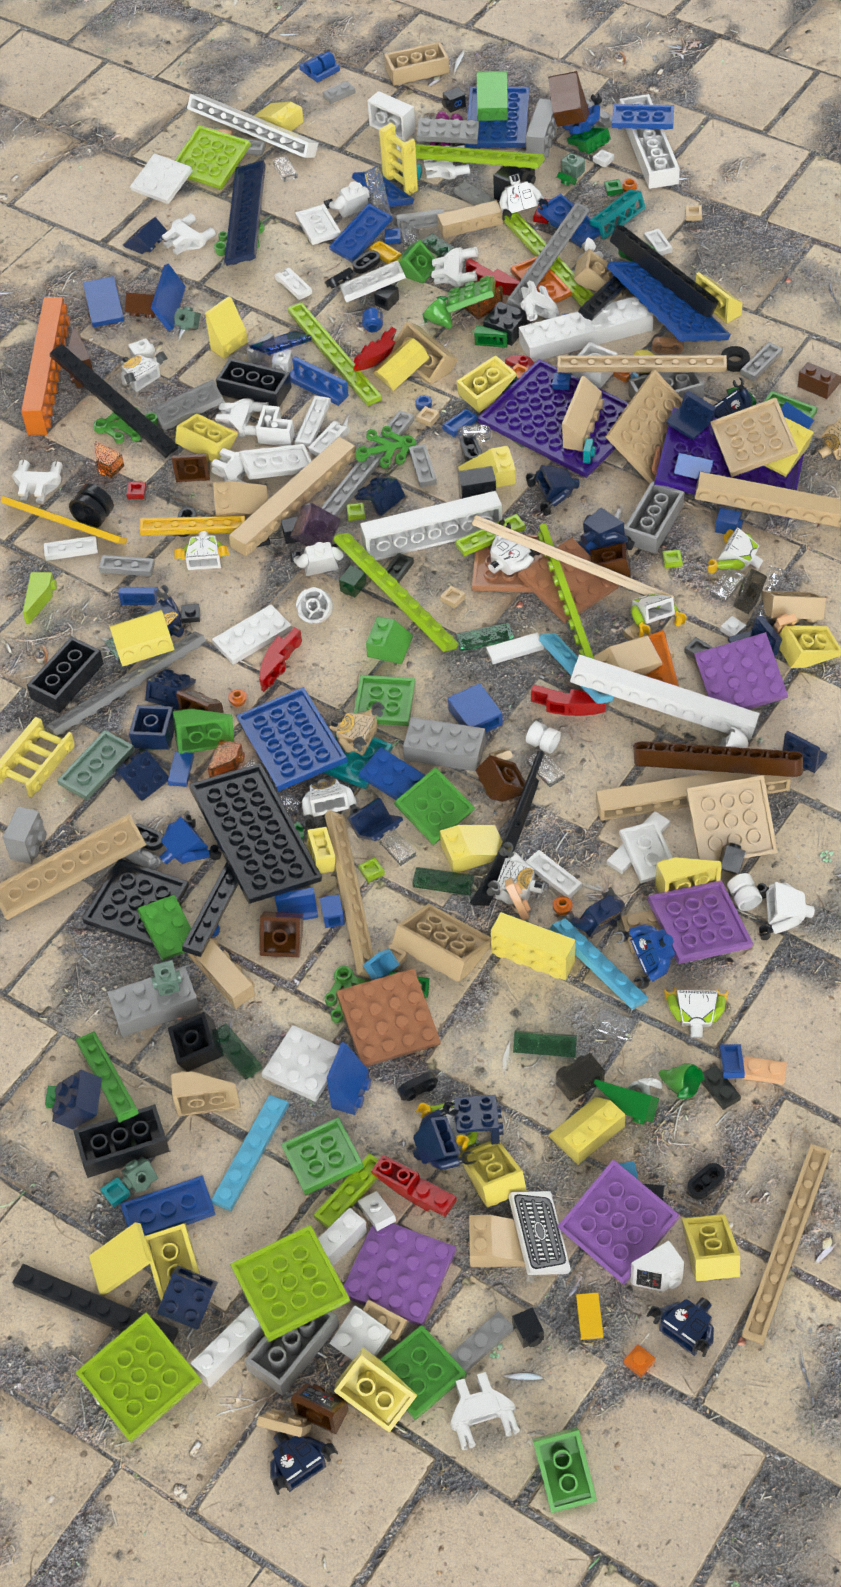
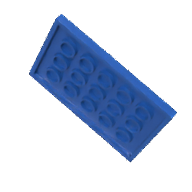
M470 87L467 121H478L477 87ZM507 87L508 120L479 121L477 144H465V148H526L529 87Z
M304 687L236 715L237 721L278 792L348 762L346 755Z

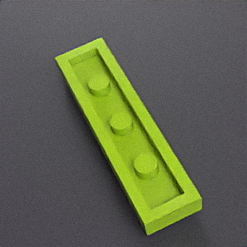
M517 514L503 519L505 521L504 527L509 522L511 529L521 532L526 530L524 522ZM481 529L455 540V546L465 557L492 545L496 535Z
M369 1153L362 1161L364 1168L350 1174L314 1214V1219L328 1229L349 1208H352L378 1179L371 1173V1170L379 1159Z

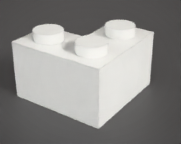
M263 405L256 427L258 444L292 445L295 435L293 420L281 419L280 407Z

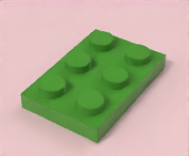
M175 895L138 908L137 912L162 961L186 953L182 951V946L192 928Z

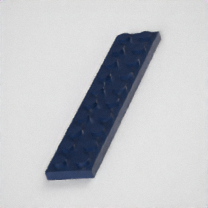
M264 160L236 167L224 259L226 266L236 265L240 262L251 261L256 258L266 169Z

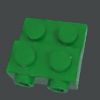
M593 126L590 131L573 134L567 138L568 144L578 146L580 152H586L587 154L593 153L598 147L604 146L611 140L608 128Z

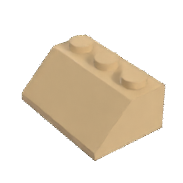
M762 590L765 615L771 617L773 621H776L783 614H795L796 622H800V619H806L807 622L816 623L817 620H824L826 598L814 592Z

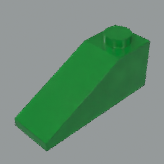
M594 1080V1084L625 1115L633 1117V1122L643 1125L645 1121L653 1123L659 1098L600 1080Z

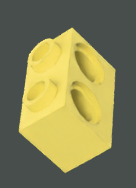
M327 827L307 830V848L321 874L334 872L335 854Z

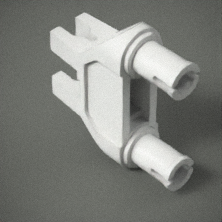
M424 160V167L428 171L426 172L427 178L441 177L450 180L455 179L458 175L470 174L469 164L455 166L453 162Z
M190 213L182 219L173 221L171 229L162 235V239L165 240L163 246L166 248L174 246L173 253L178 255L186 250L203 247L207 240L216 236V232L212 227H209L202 233L196 232L189 227V225L196 222L195 216Z
M477 247L467 249L455 248L444 257L432 259L435 271H432L431 276L434 278L435 285L449 283L455 287H461L464 283L477 281L476 271L463 273V262L465 259L478 257Z
M529 280L527 282L528 288H521L523 300L520 302L521 308L526 312L527 320L534 321L537 319V315L545 319L558 317V307L549 297L546 287L540 285V292H538L534 282Z
M244 398L234 403H221L219 405L221 413L216 414L215 421H218L217 423L236 430L238 432L237 437L244 438L246 435L257 436V426L248 425L251 414L253 412H261L263 405L269 406V403L254 402L251 398Z
M223 448L220 451V460L214 459L211 463V466H213L211 472L222 477L225 482L246 483L242 481L246 471L239 457V452Z
M20 460L17 470L12 475L14 482L19 488L18 496H21L20 501L27 503L30 494H34L37 497L36 503L43 504L46 495L59 486L63 465L58 461L56 464V461H54L50 472L28 471L30 463L27 460H24V463L23 460Z
M486 1372L477 1374V1381L481 1392L472 1395L469 1394L465 1379L456 1381V1389L460 1401L452 1416L450 1426L452 1430L457 1432L462 1450H468L466 1440L470 1449L476 1445L470 1430V1426L499 1417L501 1418L506 1436H512L511 1428L514 1435L520 1431L514 1416L516 1409L514 1403L503 1394L491 1388Z

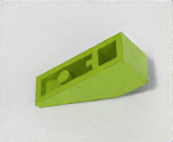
M31 572L23 608L26 624H30L53 597V592L57 589V581L54 580L52 572Z

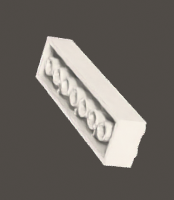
M649 94L622 98L619 103L653 105ZM625 128L648 188L679 184L680 168L664 130Z
M634 296L610 303L592 321L585 319L579 312H573L519 327V343L526 356L535 362L538 359L543 360L584 349L589 342L599 345L652 331L653 314Z
M496 491L363 522L360 523L362 546L375 560L396 556L397 553L404 554L454 542L481 530L472 525L475 515L495 523L502 520V504Z

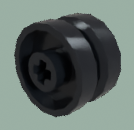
M93 484L83 485L69 503V510L77 521L96 528L102 525L105 518L109 516L114 508L110 495L102 488Z

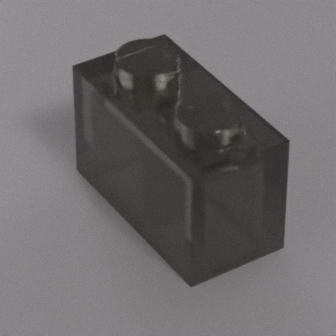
M751 568L742 581L733 607L749 614L757 604L768 576Z
M591 1053L578 1057L574 1063L561 1067L556 1073V1085L570 1102L596 1087L594 1084L595 1079L605 1081V1070Z

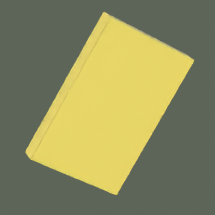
M135 1222L89 1255L100 1295L108 1294L152 1262L141 1223Z

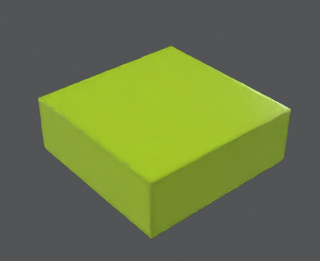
M364 503L346 505L348 521L366 519Z
M680 550L662 551L665 568L682 567L683 562Z
M375 857L358 865V870L368 883L385 875L384 869Z

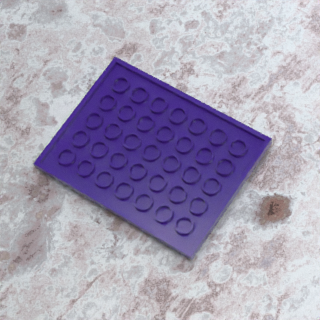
M538 359L478 417V423L587 478L616 449L606 438V435L629 403L598 388L602 391L604 407L599 411V419L595 421L594 432L590 433V439H593V446L596 447L595 457H592L590 464L583 463V451L563 448L562 422L580 379L571 375L569 390L552 389L554 373L557 372V367Z
M673 407V410H672L671 415H672L678 408ZM711 424L695 439H690L671 426H668L654 485L668 486L695 495L698 479L674 473L678 453L713 460L710 474L797 491L804 453L786 477L764 465L731 477Z

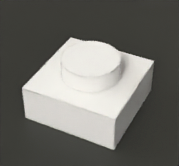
M603 149L593 156V162L602 167L608 166L614 160V154Z
M733 616L720 626V631L729 637L743 633L746 630V624Z

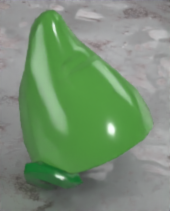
M438 296L436 297L437 300L423 312L424 323L428 320L433 324L451 329V313H448L445 301L448 300V297Z
M684 1063L669 1070L659 1071L660 1078L680 1099L692 1098L696 1095L701 1081L705 1080L702 1069L690 1063Z

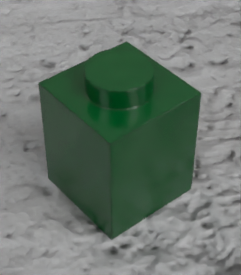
M349 566L339 579L340 592L355 598L367 584L366 573L353 566Z

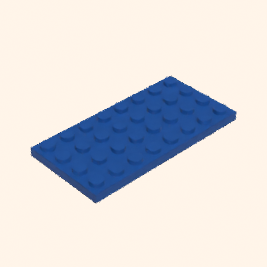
M636 262L608 263L607 268L612 272V275L617 277L621 284L626 286L630 293L635 295L639 302L644 304L648 311L653 313L657 320L663 323L667 330L676 336L678 341L729 340L731 334L716 319L700 314Z

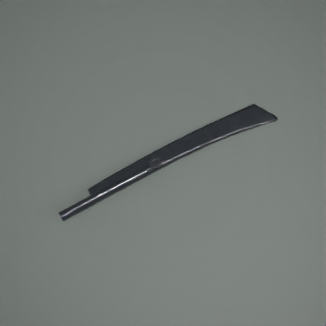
M541 750L537 751L500 849L505 842H510L514 849L516 847L538 787L539 780L536 778L545 754ZM498 851L485 879L471 899V905H490L494 895L489 896L487 894V890L490 888L488 884L493 880L498 881L505 858H508V855L502 856Z

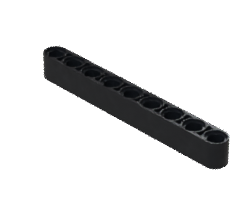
M616 225L610 238V242L700 314L705 317H712L719 302L713 295L629 229L622 225Z

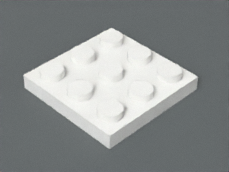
M154 153L130 188L134 192L169 204L193 170L190 166Z
M292 1025L262 1071V1078L317 1102L328 1084L327 1075L340 1046Z

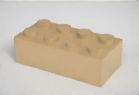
M440 41L384 54L385 70L393 86L449 73V57Z

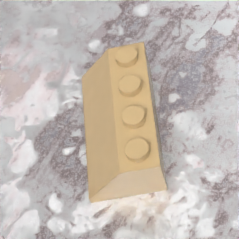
M406 321L395 339L396 343L392 351H396L406 340L414 338L424 347L429 356V359L416 372L430 384L450 374L458 358L420 326Z
M581 376L562 422L563 448L584 450L586 438L590 439V433L594 432L595 421L599 419V411L604 407L602 391L585 376Z

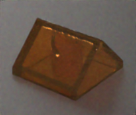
M502 286L495 287L494 297L466 306L464 309L477 320L486 316L499 301L503 302Z

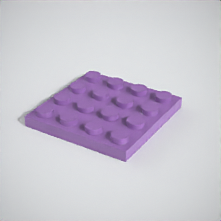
M766 632L694 653L708 697L745 709H752L788 698Z
M722 880L648 896L647 901L660 928L664 929L666 934L673 937L674 943L672 947L677 964L752 948L753 942Z
M613 1159L557 1227L625 1285L631 1277V1263L654 1250L681 1216Z
M393 1223L379 1231L372 1225L343 1287L351 1301L365 1306L369 1299L408 1320L411 1324L419 1327L421 1325L424 1326L457 1251L456 1246Z

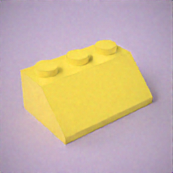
M699 272L696 273V283L719 301L714 311L717 317L727 324L742 315V302L710 277Z
M410 338L373 371V374L394 391L427 361L429 356L419 342L414 338Z
M197 413L177 425L175 443L196 454H208L209 461L213 462L214 459L220 460V451L223 448L230 450L238 433Z
M162 610L110 626L122 666L175 650Z
M595 1097L551 1132L549 1137L579 1165L625 1127V1114L611 1100Z

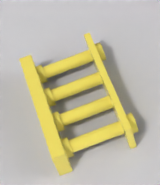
M390 123L379 129L382 173L389 181L396 179L404 185V192L411 195L418 191L415 140L411 139L405 143L396 136L395 125ZM397 145L401 147V151L397 149ZM397 157L402 160V164L398 162ZM398 170L403 173V177L398 174Z
M35 717L1 757L0 783L7 777L23 783L26 786L28 796L32 798L41 789L42 784L65 756L73 750L75 743L72 733L68 732L63 739L46 732L42 720ZM42 737L58 746L51 752L35 745V742ZM31 750L47 759L42 765H39L24 758V756ZM21 764L36 772L31 778H28L13 771L16 765Z

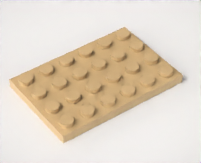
M653 370L648 375L606 435L610 443L649 484L655 482L656 476L652 473L651 469L656 448L659 446L663 448L669 426L666 423L667 419L671 416L673 407L679 408L683 401L656 370Z

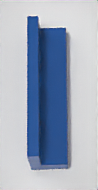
M296 356L292 359L293 370L289 372L291 383L320 397L331 398V402L338 406L349 396L347 381Z

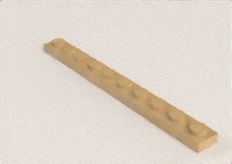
M726 355L558 356L557 372H652L653 370L657 372H727Z
M329 810L325 813L326 825L335 854L336 873L358 975L371 979L363 965L374 955L344 815Z
M810 1144L742 1333L743 1338L764 1345L830 1159L831 1150Z

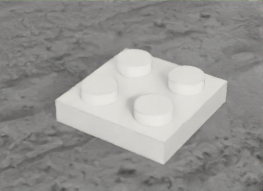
M355 1305L329 1344L351 1360L355 1358L362 1347L376 1357L392 1331Z

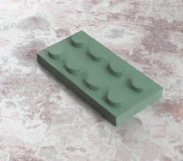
M104 730L57 779L58 785L88 801L135 750L134 745Z

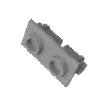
M140 848L123 857L132 863L156 870L163 863L159 857L144 848Z

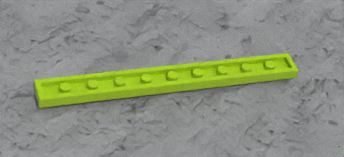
M415 144L416 159L422 160L429 159L539 169L545 160L544 154Z
M518 212L512 213L511 220H509L508 216H505V221L503 222L535 257L539 256L547 243ZM558 256L550 269L572 291V297L582 306L594 294L589 289L576 283L573 271Z
M300 302L288 307L290 316L345 381H347L367 407L382 401V395L361 371L353 370L355 366L353 361L306 306Z
M546 523L539 525L538 540L554 547ZM544 555V557L549 559L547 561L549 571L554 573V576H552L554 585L559 587L557 591L559 599L564 601L563 610L565 616L569 615L570 620H568L570 630L575 632V635H573L576 646H580V650H578L579 655L594 659L560 561Z
M351 534L335 535L333 541L443 652L457 649L459 643Z

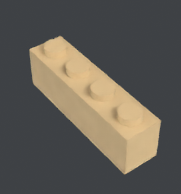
M497 200L437 214L438 228L443 238L503 224L502 212Z
M212 937L201 957L188 953L189 958L235 1009L255 996L253 988L255 984L252 979L242 974L241 967L237 963L233 964L229 954L219 948L215 938Z

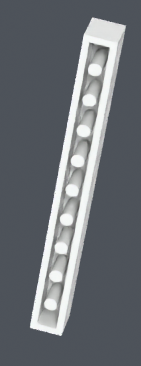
M190 94L187 109L304 158H315L318 142L202 94Z
M579 655L570 680L571 683L727 733L726 731L730 727H734L742 731L749 741L752 738L759 716L758 712L583 655Z
M349 1208L318 1238L332 1266L367 1233L366 1222ZM250 1306L191 1362L193 1370L209 1388L264 1335Z

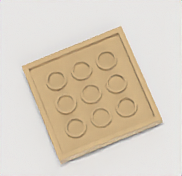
M777 398L710 422L731 477L798 453L797 446Z
M764 775L686 789L698 859L719 861L723 846L730 843L741 845V849L746 851L744 859L778 853Z

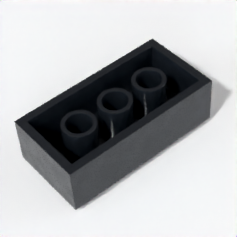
M229 358L216 378L217 388L221 395L239 400L251 398L254 402H268L269 406L280 407L292 388L289 372Z
M71 636L27 684L30 698L60 713L103 666L101 651Z
M156 1104L138 1109L139 1114L122 1122L113 1117L73 1130L87 1178L124 1167L130 1161L138 1160L141 1157L149 1159L170 1152Z

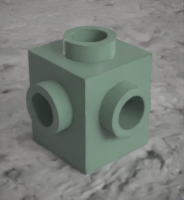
M571 152L562 158L561 173L577 179L585 172L584 158Z
M190 307L177 308L174 314L175 325H180L179 329L188 331L189 328L198 329L201 313L193 312V308Z
M173 960L154 964L155 976L151 977L154 989L158 988L160 996L171 995L174 992L180 991L178 983H181L182 979L180 971H175Z
M144 1157L130 1161L125 1165V1169L121 1171L124 1176L122 1178L124 1185L128 1190L131 1188L135 1192L147 1190L151 1183L158 1179L151 1164Z

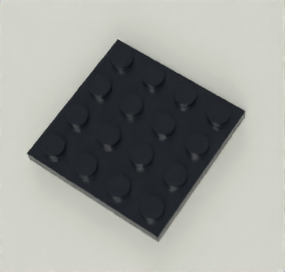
M120 859L114 865L84 915L83 923L154 947L137 912L138 908L171 895H175L178 903H180L189 887V882Z

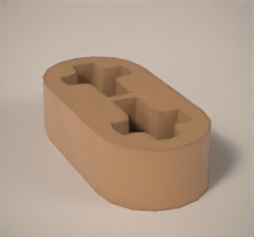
M656 337L652 342V350L662 354H679L683 351L684 342L678 341L676 337Z

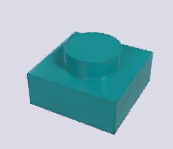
M586 438L583 450V463L590 464L592 457H595L596 447L593 446V439Z
M118 1177L100 1189L113 1208L131 1196L130 1191Z

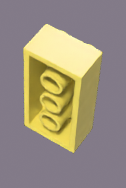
M501 912L491 929L492 953L497 957L512 960L516 964L531 967L537 972L542 971L550 974L553 978L567 979L575 963L576 940Z

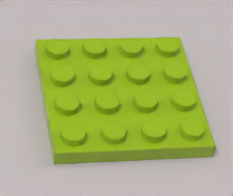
M198 125L175 161L192 168L193 171L187 179L222 190L251 144L248 140Z
M311 1225L230 1263L231 1269L268 1342L350 1302L345 1288Z
M147 1312L75 1372L131 1443L202 1382V1379Z

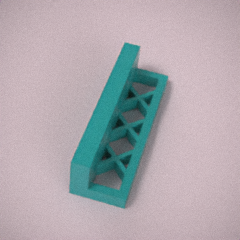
M628 190L589 220L591 226L599 227L602 239H606L613 234L616 225L623 226L646 208L642 192ZM636 201L639 202L638 208H635ZM629 208V213L625 216L626 209ZM619 216L618 223L614 224L616 217ZM609 224L608 231L606 232L604 226Z

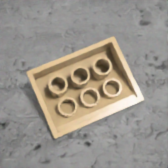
M427 904L397 925L392 945L407 952L418 961L426 963L434 970L449 976L450 979L459 982L470 974L491 947V937L435 906Z

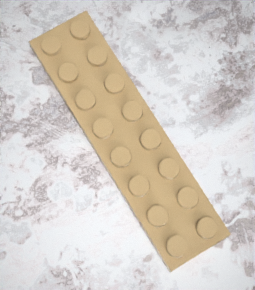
M130 814L1 882L0 908L6 920L144 847L146 843Z

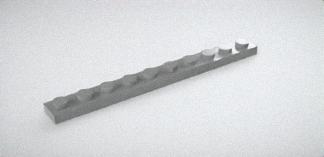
M578 202L575 203L506 302L507 304L522 309L520 302L523 300L521 288H528L527 282L529 280L534 282L537 288L588 215L589 208Z
M399 410L387 426L392 428V432L402 436L413 423L414 415ZM381 434L379 435L380 437L387 439L391 442H397L389 437L385 438ZM373 442L369 448L380 446L381 444ZM386 452L369 455L365 462L358 461L312 518V524L327 530L378 467L381 458L385 456Z
M196 631L174 644L175 650L153 657L47 724L48 731L55 736L64 734L68 728L80 724L82 719L94 715L98 709L111 704L112 700L125 695L131 688L141 685L145 679L151 678L161 669L171 666L172 662L185 657L186 653L191 650L198 649L206 641L204 635Z

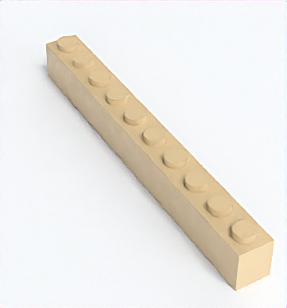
M338 437L229 535L230 547L244 556L255 551L258 545L266 541L268 536L278 530L279 526L282 525L281 520L288 519L296 511H299L301 506L310 501L312 496L321 491L323 486L331 482L334 476L342 472L345 466L354 461L355 445Z
M700 472L695 499L841 528V499Z
M712 772L612 789H602L596 791V805L600 821L653 813L654 811L689 807L686 794L687 788L762 775ZM764 775L767 794L790 790L791 777Z

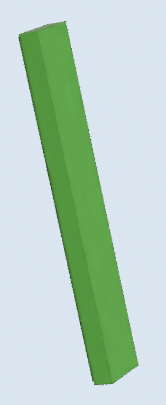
M95 1031L76 1039L77 1045L93 1075L102 1078L101 1090L118 1121L122 1122L139 1114L137 1107Z

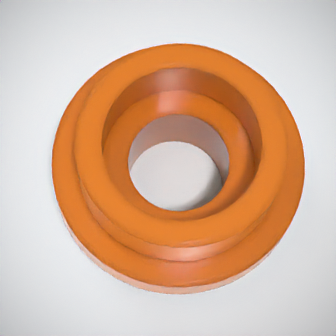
M628 178L624 180L622 188L626 192L630 189L637 190V183L634 179Z
M236 689L229 693L228 699L233 706L240 707L245 704L247 695L245 691Z
M560 896L553 901V909L558 915H567L572 910L573 903L568 897Z

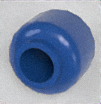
M374 307L366 309L362 314L363 328L371 333L380 330L383 326V313Z

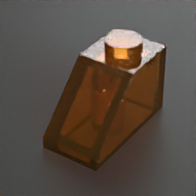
M96 441L94 447L97 469L100 474L112 478L124 467L122 454Z
M225 740L219 741L208 766L209 778L238 770L240 763H243L245 758L242 744Z

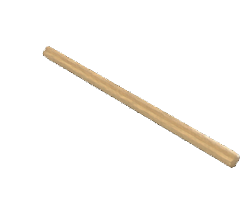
M477 515L473 518L472 525L632 591L642 595L659 594L671 596L674 599V596L500 524Z

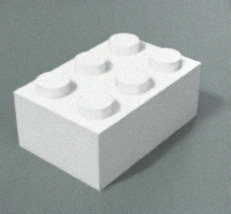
M379 91L367 100L369 126L379 130L392 123L395 125L396 136L403 141L416 132L414 106Z

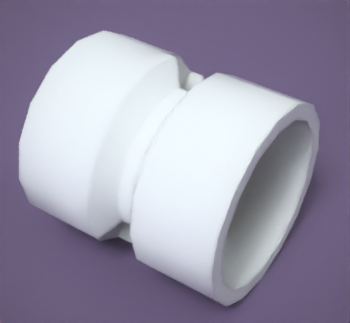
M535 721L528 730L526 743L534 747L539 745L540 750L551 754L558 746L561 732L551 727L547 729L545 724Z
M742 873L736 875L728 882L727 887L740 911L754 909L762 902V896L755 887L750 874Z

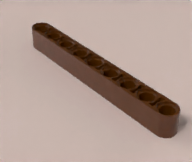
M639 741L633 745L634 763L637 766L798 777L803 774V754L796 751Z

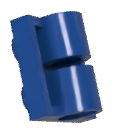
M327 51L299 64V69L318 83L339 72L340 66L335 63L333 54Z

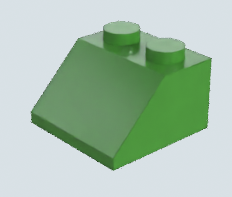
M418 240L411 244L396 261H399L406 278L423 284L432 274V271L435 270V266L433 267L432 259L436 258L422 241Z
M377 616L366 641L367 657L402 664L413 635L394 619Z

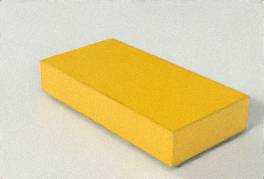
M380 240L368 248L369 251L379 252L380 259L387 264L395 262L402 255V253Z
M599 1293L576 1294L581 1340L603 1338Z

